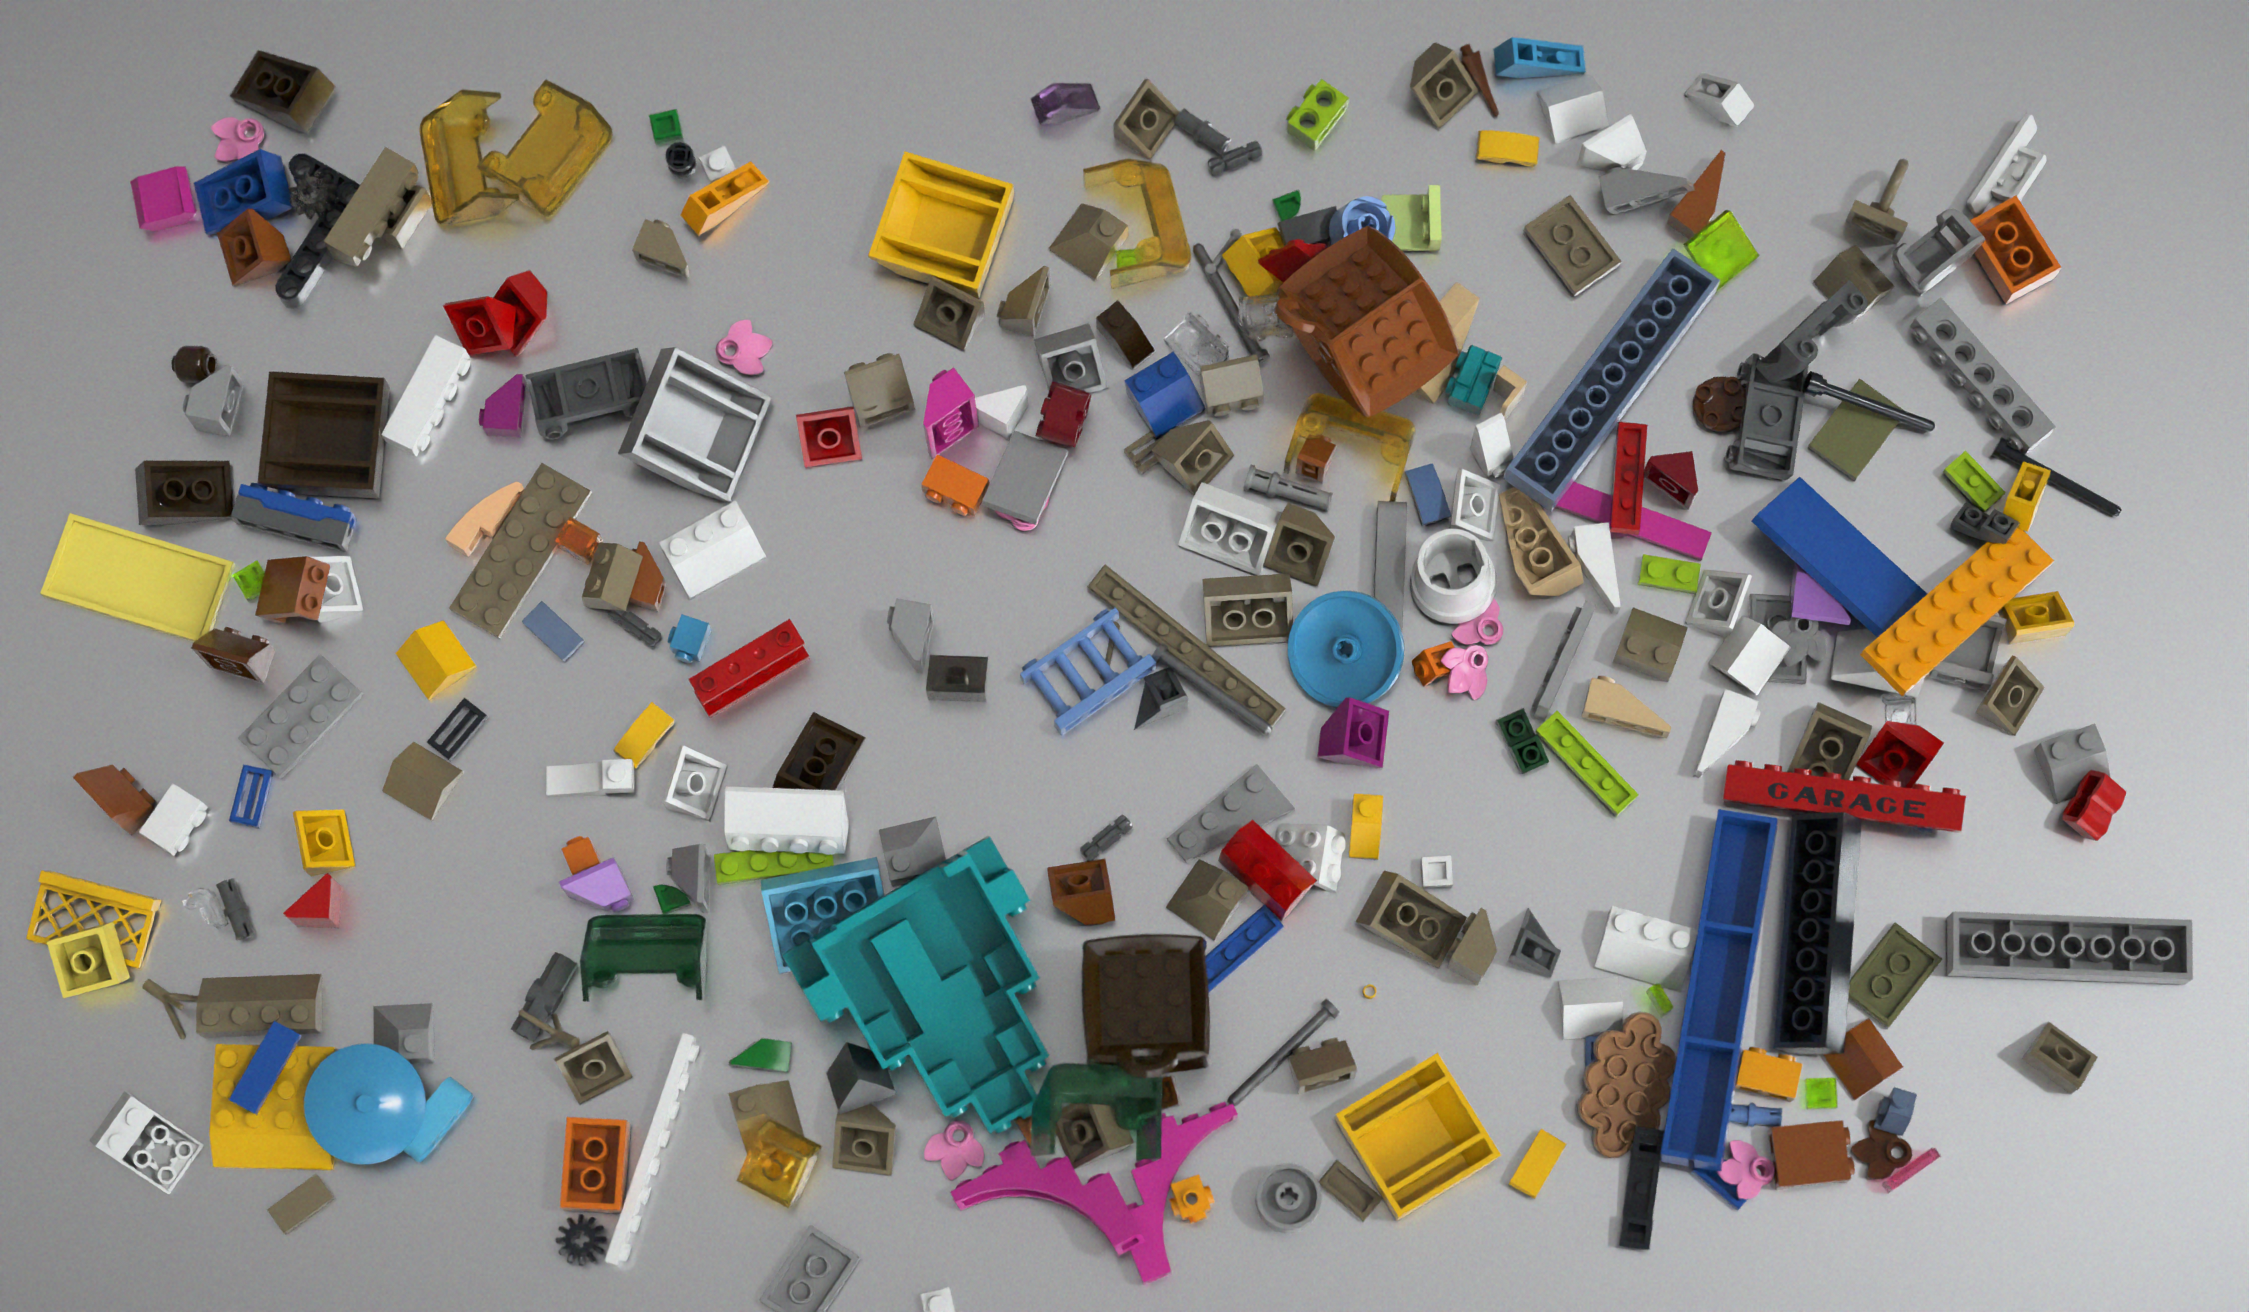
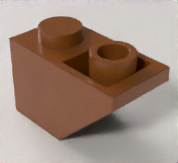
M639 541L637 549L633 548L632 551L640 554L643 558L628 603L658 612L667 584L646 544Z

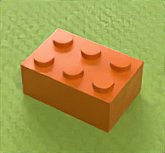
M2017 196L1970 220L1986 239L1974 254L2005 304L2054 279L2060 271L2061 266Z
M567 1117L560 1198L561 1209L564 1211L621 1214L626 1194L631 1126L627 1120Z

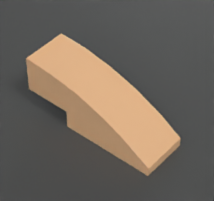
M516 481L487 496L470 509L446 536L445 540L448 545L469 557L484 534L494 538L524 491L522 484Z

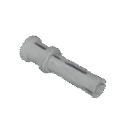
M1250 465L1243 489L1248 490L1252 488L1265 492L1268 497H1274L1276 494L1328 511L1333 493L1280 478L1281 475L1278 472L1269 473L1256 469L1255 465Z

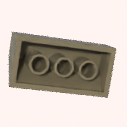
M387 147L383 149L323 241L334 260L357 267L361 260L365 261L368 258L375 238L383 235L390 215L398 212L403 203V195L407 189L411 190L418 180V170L415 163Z
M322 974L202 979L196 1003V1033L203 1038L262 1036L267 1034L274 1021L298 1034L322 1033Z

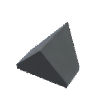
M1170 667L1144 677L1145 685L1134 730L1188 708V697Z
M1528 908L1507 962L1551 978L1561 950L1553 945Z

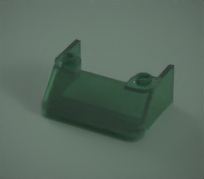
M699 914L598 915L589 919L580 957L583 1002L589 1001L592 986L598 988L608 987L617 980L618 973H676L677 981L687 987L696 986V1000H703L706 981L707 940L705 917Z
M1060 1063L1053 1065L1049 1069L1032 1106L1031 1156L1055 1154L1056 1123L1062 1115V1103L1115 1105V1119L1118 1125L1126 1130H1136V1160L1161 1159V1076L1153 1078L1134 1077L1123 1072L1118 1065Z

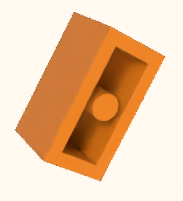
M937 454L921 485L925 497L935 503H940L941 501L952 505L951 509L960 515L966 516L968 513L975 516L990 483L988 478Z

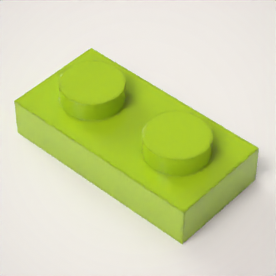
M1966 450L1943 471L1957 488L1983 512H1986L2006 493Z
M1643 554L1638 585L1696 594L1701 564Z

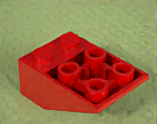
M1294 239L1288 241L1287 245L1282 248L1269 251L1268 255L1258 259V264L1284 283L1299 268L1328 247L1323 243L1308 244L1302 239Z

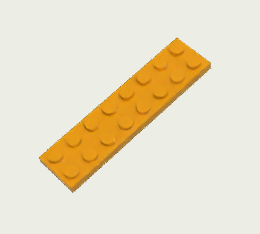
M2019 528L2016 529L2006 544L1987 542L1868 645L1860 655L1903 696L2043 573L2054 560L2024 530Z

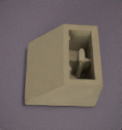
M1480 908L1477 915L1471 912L1461 931L1465 934L1462 940L1456 937L1446 956L1450 959L1447 968L1476 985H1479L1497 952L1487 912L1483 908Z

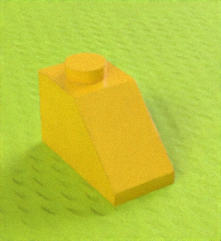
M2024 461L2007 497L2003 514L2020 522L2018 528L2028 532L2039 507L2051 470Z
M1354 793L1349 858L1378 860L1383 795Z

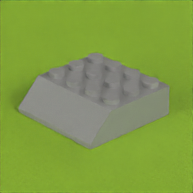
M676 347L661 349L618 454L690 491L730 502L772 397Z

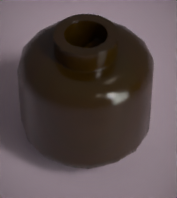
M183 346L172 358L171 366L181 382L199 383L216 372L217 359L208 347Z

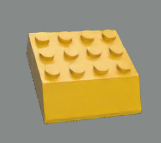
M904 151L868 257L898 275L929 284L931 277L934 276L979 299L1014 198V186L1008 182Z
M216 1044L209 1129L213 1167L333 1170L334 1156L318 1144L309 1130L304 1112V1098L308 1082L316 1068L328 1056L338 1051V1049L335 1047L296 1046L256 1115L233 1103L229 1098L260 1045Z
M1438 1053L1338 1112L1334 1117L1397 1221L1474 1175L1501 1156Z

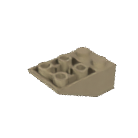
M883 354L875 362L869 364L864 362L850 366L849 370L844 372L849 396L860 427L915 409L900 354Z

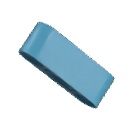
M451 1076L446 1078L426 1102L425 1116L421 1128L414 1140L403 1151L418 1163L423 1161L466 1109L474 1095Z

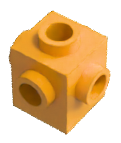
M1199 1174L1171 1184L1174 1197L1170 1198L1169 1202L1174 1216L1180 1214L1182 1221L1189 1219L1190 1224L1207 1218L1206 1213L1211 1211L1210 1204L1214 1203V1198L1209 1185L1203 1187ZM1189 1197H1194L1197 1202L1189 1204L1186 1200Z

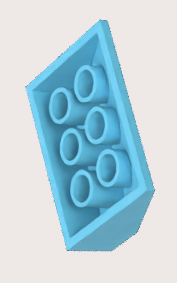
M877 857L761 880V892L779 974L791 971L782 956L783 953L885 895Z

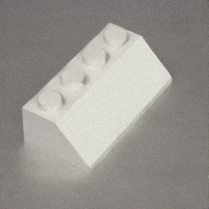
M726 786L725 837L728 849L737 851H784L798 854L805 852L827 855L835 853L845 854L849 822L843 791Z

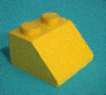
M1276 227L1242 235L1222 254L1228 264V268L1235 274L1243 286L1244 292L1252 301L1272 296L1277 293L1278 287L1283 284L1282 281L1258 264V259L1268 255L1269 251L1284 247L1281 234Z

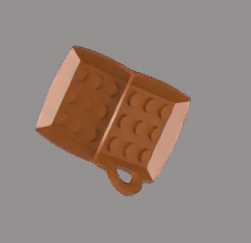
M1372 226L1359 229L1326 248L1299 268L1278 287L1277 292L1280 299L1277 301L1274 309L1276 316L1292 327L1306 352L1335 391L1365 417L1374 416L1417 391L1446 368L1460 353L1450 322L1425 279L1401 249Z

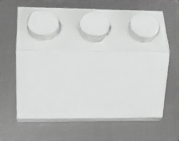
M1202 482L1193 497L1178 546L1249 573L1260 575L1282 512Z
M736 500L659 542L664 555L690 600L766 558Z
M1612 906L1608 913L1594 968L1680 992L1692 958L1698 930Z

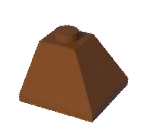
M253 209L245 210L217 233L232 285L243 284L275 274L291 261L284 235Z
M1105 859L1047 867L1054 907L1085 925L1116 921Z

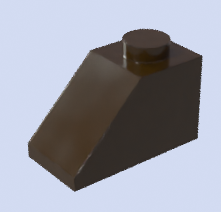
M1118 300L1096 317V328L1133 370L1155 353L1153 346L1137 321Z

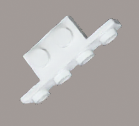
M2026 113L2022 120L2016 123L2012 135L2000 147L1998 156L1992 165L1986 168L1983 178L1976 189L1970 192L1967 204L1972 216L1977 217L1981 215L1992 197L2007 201L2017 196L2021 201L2047 160L2044 154L2026 148L2037 131V126L2031 114Z

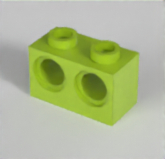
M1323 79L1316 86L1314 84L1310 85L1303 96L1304 102L1300 107L1294 106L1286 118L1288 121L1287 132L1314 151L1346 111L1349 97ZM1326 98L1331 101V104L1325 107L1320 106L1317 100ZM1311 120L1315 125L1311 128H1304L1300 125V122Z

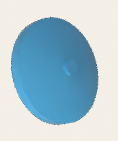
M1336 591L1316 598L1299 613L1289 634L1288 659L1291 670L1299 685L1319 702L1338 707L1346 697H1351L1365 703H1370L1385 694L1396 681L1404 660V640L1396 618L1379 600L1362 592Z
M376 1044L351 1045L332 1053L319 1064L312 1074L304 1098L305 1118L314 1139L332 1156L353 1164H375L386 1161L402 1152L418 1134L426 1109L424 1087L420 1076L412 1064L396 1051Z

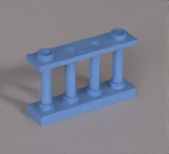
M1116 607L1111 611H1108V609L1101 611L1093 618L1095 622L1039 661L1033 659L1022 667L1023 672L1020 673V678L1023 684L1033 679L1056 710L1057 718L1054 720V726L1061 736L1156 670V662L1150 654L1144 658L1141 655L1138 656L1114 624L1119 619V611ZM1103 629L1128 661V669L1121 674L1118 672L1114 673L1090 640V638ZM1079 646L1082 647L1105 679L1103 681L1105 685L1097 691L1094 688H1089L1066 656ZM1056 662L1081 695L1079 698L1081 702L1072 708L1070 705L1066 706L1042 673Z

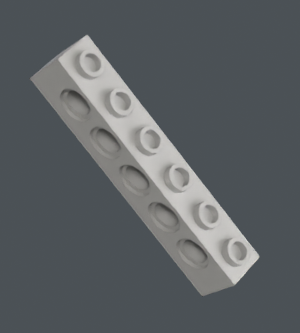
M1939 298L1914 319L1910 326L1913 329L1912 334L1920 343H1925L1930 348L1934 360L1940 365L1944 364L1951 372L1952 380L1969 392V398L1976 407H1982L1989 415L1990 423L1996 429H2001L2008 436L2007 440L2012 448L2017 451L2020 450L2026 455L2052 433L2056 426L1942 298ZM1936 331H1945L1948 334L1949 339H1939L1936 335ZM1955 352L1965 353L1968 361H1959L1955 357ZM1974 374H1983L1986 377L1987 382H1977L1974 378ZM1993 395L2003 396L2006 404H1997L1993 399ZM2019 416L2023 418L2025 426L2014 424L2012 417Z

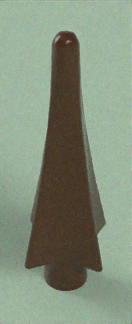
M1466 44L1459 48L1463 56L1461 63L1483 96L1493 116L1497 117L1499 111L1488 84L1480 51L1478 50L1474 53L1470 44Z

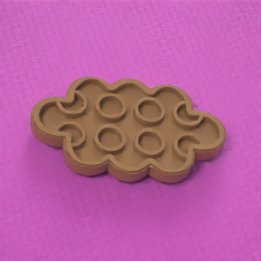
M1636 1012L1628 1016L1622 1025L1621 1031L1608 1030L1600 1034L1593 1047L1596 1060L1591 1062L1584 1071L1583 1080L1588 1090L1581 1095L1577 1110L1580 1118L1585 1123L1594 1127L1592 1137L1594 1147L1606 1157L1617 1158L1623 1156L1629 1150L1633 1141L1635 1126L1659 1129L1661 1116L1658 1109L1668 1103L1670 1099L1671 1089L1667 1079L1674 1073L1677 1059L1674 1051L1669 1046L1660 1043L1662 1034L1660 1022L1655 1016L1647 1012Z

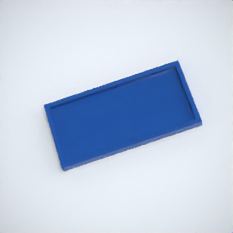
M1801 477L1789 485L1751 521L1877 638L1927 595L1918 584Z

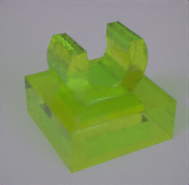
M258 560L232 575L248 602L260 595L265 571Z
M1836 1078L1805 1079L1806 1109L1838 1108Z

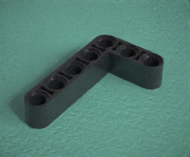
M304 153L294 155L290 159L289 170L300 186L329 202L276 283L277 295L282 303L289 308H297L305 302L333 259L326 246L322 249H317L315 246L319 241L325 240L334 226L330 224L332 219L342 214L349 203L346 201L347 196L355 193L360 186L356 181ZM310 166L307 173L298 174L301 167ZM328 179L334 180L331 187H322L324 181ZM304 264H313L310 271L306 273L300 272ZM288 288H297V291L294 295L285 296V292Z

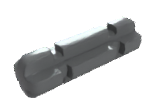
M1258 141L1246 144L1245 148L1241 146L1223 153L1220 158L1216 156L1209 159L1208 168L1212 175L1223 172L1224 168L1229 170L1246 163L1249 158L1253 160L1261 157L1262 149Z
M610 610L608 613L609 618L616 623L620 621L622 627L638 638L641 636L642 641L647 645L653 646L659 641L661 633L653 627L650 629L648 623L631 611L627 613L621 610Z
M1119 816L1114 820L1115 824L1113 826L1109 824L1092 838L1093 842L1090 843L1088 841L1080 848L1082 855L1088 861L1094 860L1099 856L1098 852L1100 850L1104 852L1121 838L1120 834L1123 833L1125 835L1133 828L1126 816Z

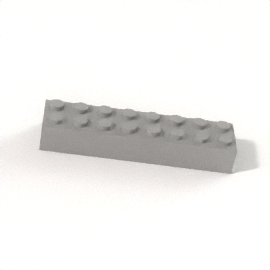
M1953 911L1947 917V976L2186 984L2193 979L2192 920Z

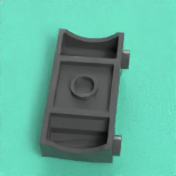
M1848 280L1826 302L1824 301L1755 367L1770 383L1788 379L1802 372L1818 354V347L1812 338L1817 334L1821 336L1831 327L1847 325L1857 320L1867 308L1868 302L1866 297Z
M638 348L525 375L533 404L537 429L540 436L546 437L549 440L562 437L563 433L568 430L567 423L619 410H623L625 416L633 418L647 384Z
M1753 353L1746 359L1745 363L1741 362L1738 368L1737 378L1741 380L1742 386L1746 388L1739 437L1733 445L1728 446L1725 460L1729 462V467L1733 470L1788 480L1794 474L1805 395L1802 389L1808 374V367L1793 377L1770 383L1755 367L1764 357Z

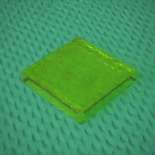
M1725 210L1683 244L1696 264L1720 279L1717 290L1759 257L1756 249L1730 210Z

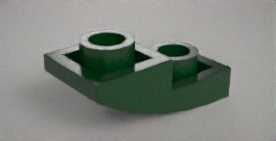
M1524 708L1495 720L1522 774L1549 762Z

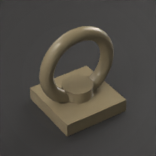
M1900 159L1897 162L1879 203L1871 202L1869 206L1855 200L1845 221L1898 244L1908 222L1894 217L1895 211L1890 206L1908 169V161Z

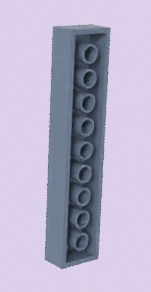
M1672 248L1506 468L1504 480L1552 512L1716 293L1720 279Z

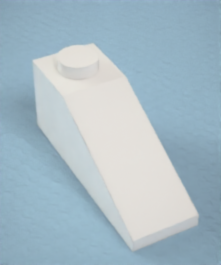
M1502 413L1475 425L1470 450L1486 478L1492 475L1495 478L1504 475L1506 468L1514 459Z
M1609 522L1574 526L1572 535L1568 536V547L1575 554V557L1581 564L1582 572L1612 614H1618L1621 605Z
M1725 689L1694 774L1695 777L1700 778L1747 733L1750 726L1756 727L1761 711L1756 710L1759 701Z

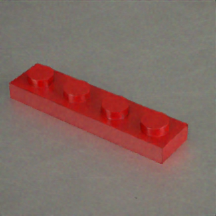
M1618 422L1610 532L1639 535L1647 439L1646 424Z

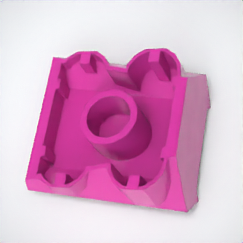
M175 166L138 176L130 181L140 229L160 231L186 224L196 215L197 208L192 199L190 180L185 166Z

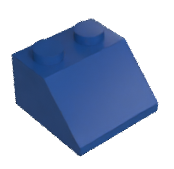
M1174 351L1124 380L1127 395L1155 434L1156 439L1169 432L1170 429H1174L1206 410L1188 372Z

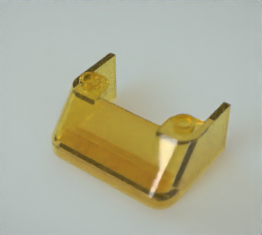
M461 89L426 115L421 121L419 130L433 213L436 222L439 224L451 225L497 216L520 200L519 194L501 193L495 187L487 188L479 138L486 133L490 126L487 108L501 99V93Z
M1122 159L1083 169L1085 189L1112 182H1117L1120 186L1126 188L1141 185L1154 237L1143 239L1137 244L1135 248L1137 264L1109 270L1111 289L1181 273L1188 269L1191 264V251L1171 175L1166 166L1160 163L1136 159Z
M1322 393L1310 395L1306 399L1298 417L1285 458L1284 473H1290L1300 437L1314 440L1322 436L1326 427L1381 443L1380 453L1382 458L1390 464L1399 466L1389 500L1396 502L1416 435V428L1413 422L1407 418L1384 411L1371 417H1365L1343 399Z

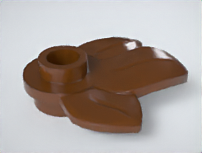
M1870 1120L1868 1122L1870 1138L1857 1142L1852 1146L1851 1151L1859 1161L1870 1164L1868 1167L1869 1178L1885 1179L1891 1176L1895 1168L1904 1167L1909 1163L1912 1157V1149L1907 1141L1898 1138L1896 1134L1874 1128L1875 1120ZM1891 1150H1900L1901 1157H1893L1891 1154Z

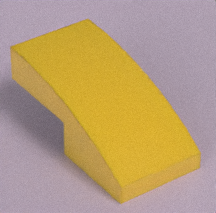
M1480 130L1478 131L1476 159L1498 164L1508 161L1533 167L1537 165L1539 137L1506 131Z
M651 702L627 730L613 751L622 759H632L636 769L655 749V744L672 727L674 719Z
M1540 1129L1509 1184L1535 1199L1565 1148L1566 1143Z

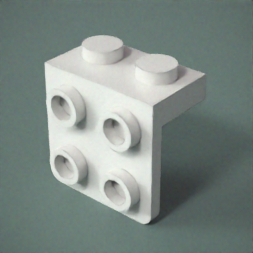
M1279 824L1276 829L1275 841L1317 880L1314 883L1315 886L1326 891H1336L1341 877L1340 864L1342 853L1345 850V833L1328 825Z

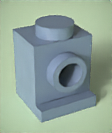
M1893 1087L1889 1097L1884 1096L1879 1102L1874 1128L1903 1136L1912 1119L1917 1094Z

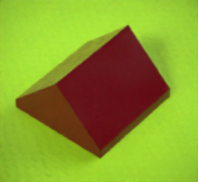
M1693 452L1650 457L1644 469V478L1689 510L1698 493Z

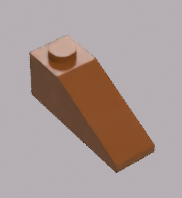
M1722 150L1693 184L1695 190L1686 193L1670 213L1667 224L1693 243L1700 236L1705 238L1714 226L1711 221L1715 213L1726 154Z

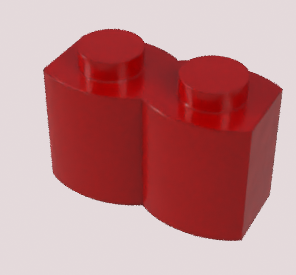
M2090 770L2082 779L2077 795L2066 806L2062 819L2082 837L2098 841L2107 832L2112 816L2122 807L2126 791L2106 773Z

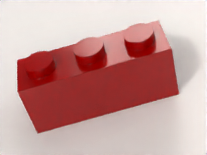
M1251 820L1233 835L1221 850L1218 859L1240 882L1248 886V889L1281 921L1287 917L1317 881L1254 820Z

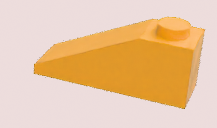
M750 161L691 194L680 216L699 236L720 224L767 186L769 180Z

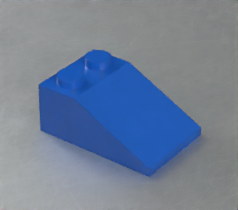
M258 149L194 182L207 235L218 233L247 209L255 210L265 220H268L294 208L281 156L262 149Z

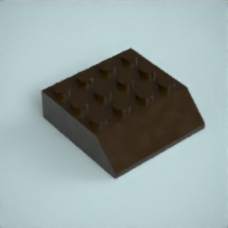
M269 371L258 485L289 491L293 494L379 498L385 443L381 434L387 423L390 387L385 378Z

